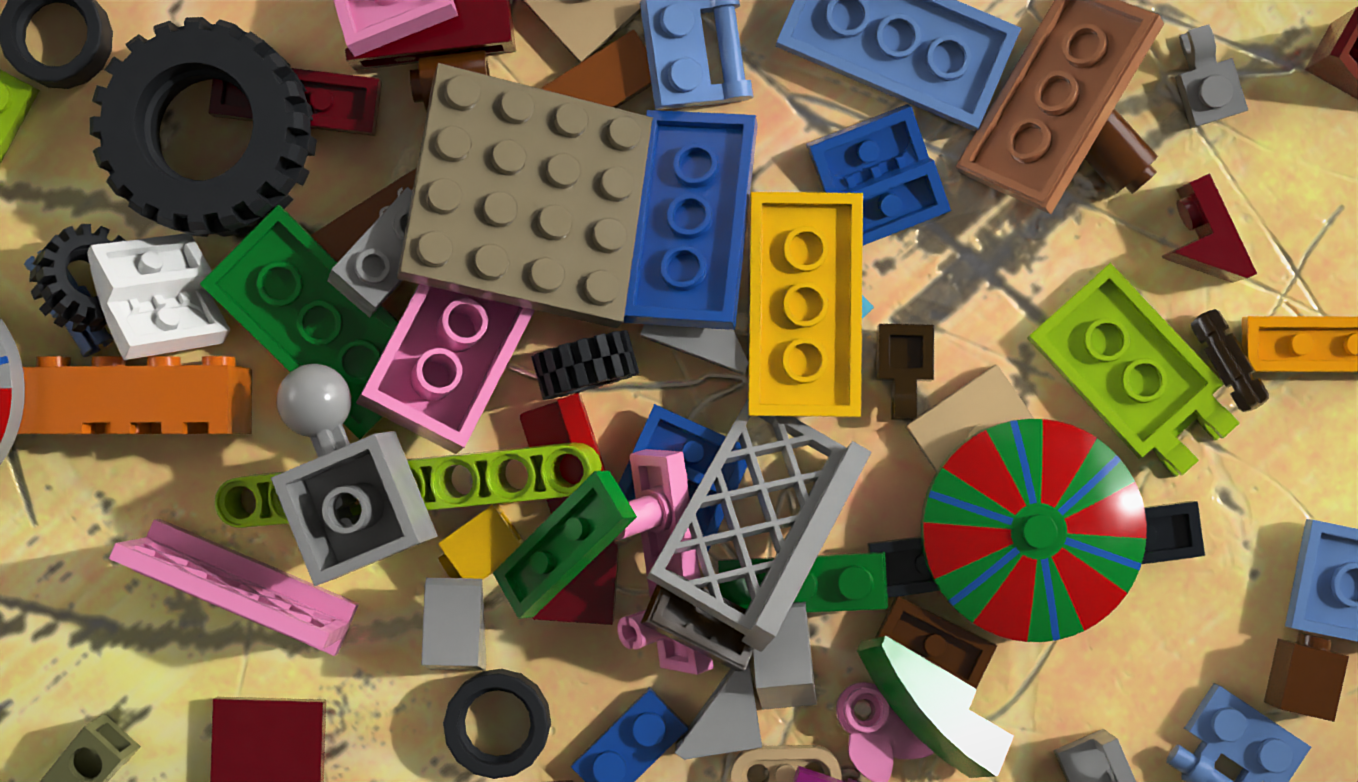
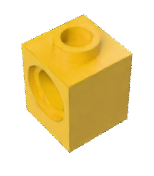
M497 503L488 507L439 542L438 545L444 554L438 557L450 578L484 580L524 540Z

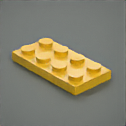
M751 192L748 416L861 417L863 193Z

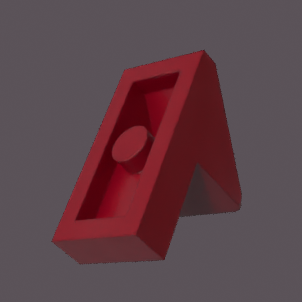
M1209 173L1176 189L1180 200L1176 203L1179 215L1189 230H1196L1199 239L1162 255V258L1231 283L1256 275L1257 271L1211 174Z

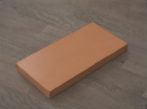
M1054 0L980 124L979 129L955 166L962 175L1052 214L1162 29L1164 22L1160 15L1120 0Z

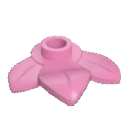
M867 682L855 683L847 687L839 696L836 705V715L841 727L849 733V758L854 767L870 781L888 782L892 773L894 758L919 759L934 754L892 710L875 684ZM861 699L866 700L871 706V714L864 721L859 720L854 714V706Z

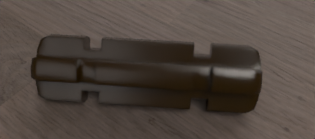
M1217 309L1204 312L1191 323V329L1200 344L1207 343L1208 347L1204 351L1226 388L1233 387L1234 392L1230 393L1238 409L1242 412L1257 409L1269 399L1267 389L1260 378L1253 379L1251 374L1256 371L1233 333L1227 335L1225 330L1229 328V325L1221 312Z

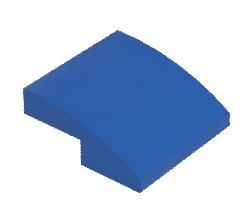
M908 104L806 143L824 193H863V246L951 211L935 162L928 156L912 106Z
M654 404L632 453L645 449L683 452L688 477L689 498L691 500L726 436ZM736 442L731 451L742 449L740 442ZM630 459L618 484L627 501L636 499ZM745 459L726 463L721 468L728 491L738 488L747 468ZM714 483L706 496L717 494ZM721 504L698 509L696 517L703 537L717 534L724 518Z

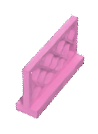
M161 519L153 520L145 538L115 543L109 557L110 560L129 567L137 573L333 656L339 653L359 606V603L322 587L314 586L308 581Z

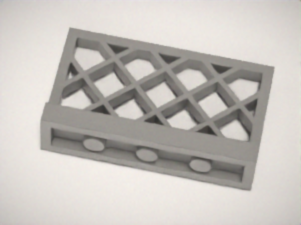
M747 399L647 578L743 633L742 642L762 652L776 637L860 476L871 451L854 441L846 448L793 416H758L772 424L777 441L752 446L746 424L751 417L748 416ZM739 439L742 449L731 451ZM808 445L828 457L821 470L801 474L793 449ZM781 451L790 477L765 483L756 457ZM745 459L753 486L728 491L721 468L726 463ZM815 482L808 494L805 484ZM714 483L717 494L706 496ZM793 487L801 509L797 515L777 519L768 493ZM757 495L766 522L740 528L732 501ZM721 504L729 531L703 537L696 517L698 509ZM791 527L784 539L781 529ZM689 528L692 539L681 542ZM769 532L776 551L774 560L752 565L744 538ZM733 541L741 568L715 574L706 547ZM695 549L704 577L685 581L665 568L673 554ZM766 573L759 586L756 575ZM745 578L752 599L745 614L724 603L718 584ZM707 587L709 594L702 591L700 588Z

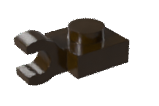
M878 324L876 380L893 381L891 420H913V418H917V381L931 382L934 380V325Z

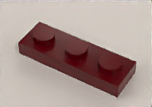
M291 68L307 90L304 94L307 103L312 106L314 113L312 115L313 121H310L312 129L370 136L376 135L382 82L379 78ZM213 78L208 113L213 117L253 121L251 105L241 90L231 83Z

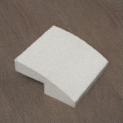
M185 233L90 245L87 254L97 296L107 325L123 360L224 344L230 328L212 296L200 285L212 270L192 235Z

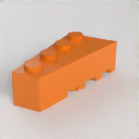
M38 356L36 357V367H23L25 400L22 420L17 434H252V369L236 366V357L204 356L202 357V365H181V357L148 356L147 366H126V360H123L122 357L93 356L91 357V366H71V357Z

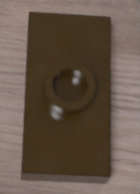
M670 571L671 573L677 575L678 577L684 579L685 581H689L688 579H686V578H684V577H682V576H680V575H678V574H676V573ZM656 585L641 624L737 672L746 670L754 648L742 642L743 633L660 585ZM700 588L702 591L709 594L708 589ZM723 598L725 604L745 614L747 609Z

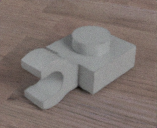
M1210 25L1188 30L1187 33L1180 35L1181 48L1190 71L1176 76L1175 79L1190 129L1248 111L1233 58L1218 63L1216 61V43Z

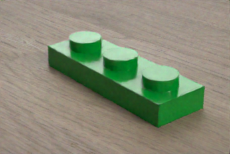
M594 471L493 572L518 619L534 617L637 518L610 471Z
M885 552L818 555L793 603L806 602L807 612L887 609L888 594ZM775 557L750 559L752 565L773 561ZM721 559L718 561L719 573L741 568L739 559ZM766 573L756 575L759 586ZM745 578L719 584L723 598L745 609L748 608L752 599Z

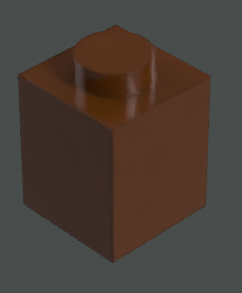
M1300 632L1296 642L1278 638L1264 702L1280 710L1335 722L1349 656L1331 651L1332 640Z

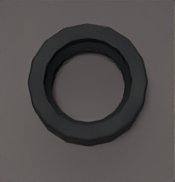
M8 0L0 15V45L4 57L19 73L48 88L70 89L88 83L103 70L112 52L113 30L107 12L96 0ZM52 3H66L76 8L84 17L87 26V40L80 54L71 62L62 66H47L37 61L28 51L25 42L26 28L33 15L42 7Z
M506 669L482 671L465 681L448 703L443 722L446 745L455 760L475 775L491 779L514 776L531 766L546 745L551 726L549 704L538 685L522 673ZM500 690L512 693L523 702L529 712L530 729L527 739L520 748L510 754L495 756L483 753L472 744L466 732L465 719L468 708L476 698L486 692Z

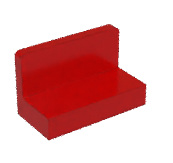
M580 393L558 399L557 402L523 412L520 415V421L529 447L573 442L584 443L596 451L602 464L601 471H606ZM566 454L560 462L561 475L567 482L578 484L583 477L584 468L582 462L578 457ZM568 497L546 499L550 513L552 514Z

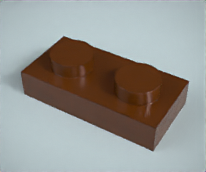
M900 596L894 598L875 638L887 636L975 689H977L998 646Z

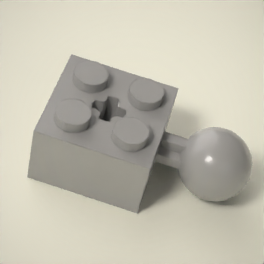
M307 364L292 370L283 379L277 392V409L282 421L295 433L311 438L318 458L271 477L314 586L337 579L438 537L396 432L375 433L350 444L342 425L351 408L350 389L345 379L336 370L321 364ZM358 499L362 512L353 516L350 511V505L354 504Z

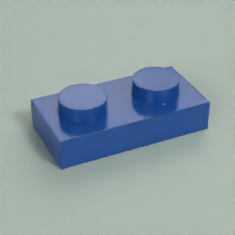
M649 687L572 763L571 768L585 782H635L688 730V725Z

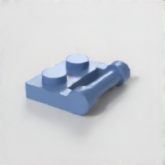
M739 0L640 1L655 110L746 101L754 97L751 80H746L735 12V9L740 7ZM702 13H714L724 80L722 84H711L701 19Z

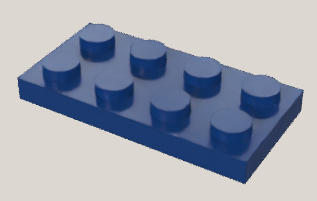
M647 110L646 116L653 117L624 323L735 330L758 126L756 115Z

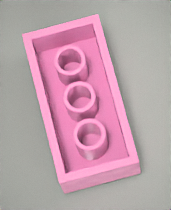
M418 284L356 403L457 454L465 448L535 310Z

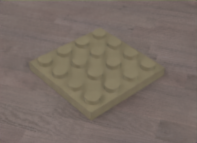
M438 63L432 81L397 279L618 328L624 322L653 117Z

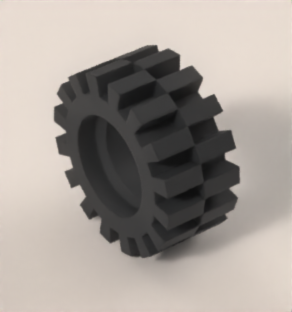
M81 224L75 231L73 226L63 229L59 235L56 234L37 255L33 262V265L36 266L30 272L29 282H37V285L31 290L33 299L36 300L43 297L46 301L39 310L45 316L54 310L59 314L54 324L63 327L68 321L73 322L72 331L82 333L88 326L91 332L100 331L107 322L98 296L90 297L77 291L67 278V267L71 262L78 260L89 263L87 252L90 245L126 241L124 238L118 235L113 241L108 240L107 236L110 229L100 226L93 234L91 233V224Z
M627 330L583 338L531 356L543 400L584 392L639 374Z

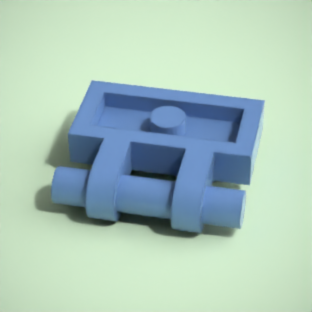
M1213 683L1184 727V729L1201 739V743L1193 754L1177 744L1170 751L1166 762L1182 773L1181 778L1185 782H1289L1311 749V746L1220 685ZM1221 754L1243 768L1235 781L1214 768L1215 762Z

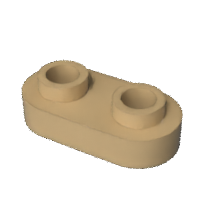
M819 745L762 746V748L743 750L733 760L730 770L731 782H752L747 777V772L751 766L756 764L763 765L768 770V775L762 782H792L797 767H805L810 763L819 764L823 769L822 774L841 780L842 774L836 757L828 749Z

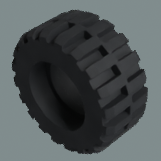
M186 17L184 26L177 27L169 20L155 25L153 30L156 36L149 40L138 34L126 43L127 48L132 53L123 62L116 57L111 59L104 70L113 76L107 88L99 85L96 86L92 99L94 103L102 106L100 117H90V135L100 139L101 147L95 148L93 153L98 167L109 172L110 176L106 182L117 196L125 198L129 202L128 207L141 216L170 229L201 237H208L209 234H217L222 237L238 235L242 227L250 226L255 228L277 205L285 209L294 200L288 195L296 183L303 186L310 171L305 169L304 165L307 156H315L317 140L311 136L310 121H313V108L307 103L304 94L307 90L297 74L290 68L291 65L263 39L251 31L247 33L236 24L221 19L216 24H211L203 17ZM213 78L220 79L240 89L251 105L253 129L250 142L239 161L225 173L203 181L185 178L172 170L163 157L160 146V126L163 115L171 101L185 88L200 81Z

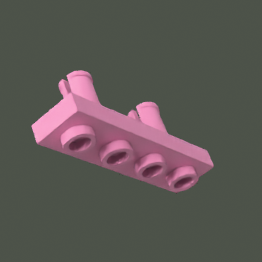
M645 449L629 454L636 499L628 502L637 518L615 539L622 540L641 533L647 576L690 501L687 484L688 477L683 452ZM689 528L681 542L692 539ZM695 549L673 554L665 568L688 580L701 578L698 556ZM647 578L651 599L657 584ZM646 610L619 620L617 625L618 635L626 648L637 650L657 642L660 668L696 675L713 669L711 658L641 624Z

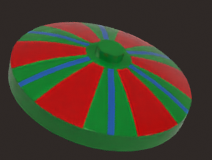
M1048 419L1012 420L993 425L972 435L949 454L941 464L930 483L922 508V550L926 565L938 590L947 602L967 620L985 631L1011 640L1023 642L1056 641L1074 636L1096 625L1107 617L1128 594L1141 568L1145 553V509L1139 489L1128 468L1110 447L1085 430L1060 421Z

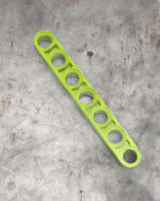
M576 442L407 459L412 474L417 480L418 488L427 510L569 497L594 471H601L602 468L596 451L584 443ZM566 454H572L582 462L584 468L583 477L578 484L567 482L561 475L560 462ZM512 459L518 460L526 467L528 480L522 489L512 487L507 481L505 475L506 467ZM458 465L467 468L471 473L473 482L468 494L458 492L453 486L452 473ZM286 471L253 474L227 480L219 487L215 495L214 506L217 515L227 525L237 528L289 523L271 480V477ZM245 487L250 489L256 498V508L252 514L246 512L242 507L241 493ZM355 503L350 505V511L353 516L361 514L360 503L358 505Z

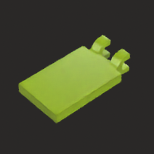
M1111 263L1027 337L1035 348L1139 459L1153 450L1161 463L1174 477H1177L1179 474L1184 475L1199 461L1177 438L1194 420H1198L1214 441L1226 437L1240 424L1213 396L1224 383Z

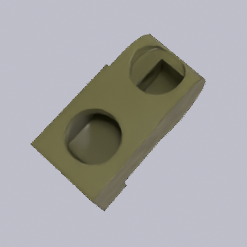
M103 714L82 728L40 782H108L141 746L108 716Z

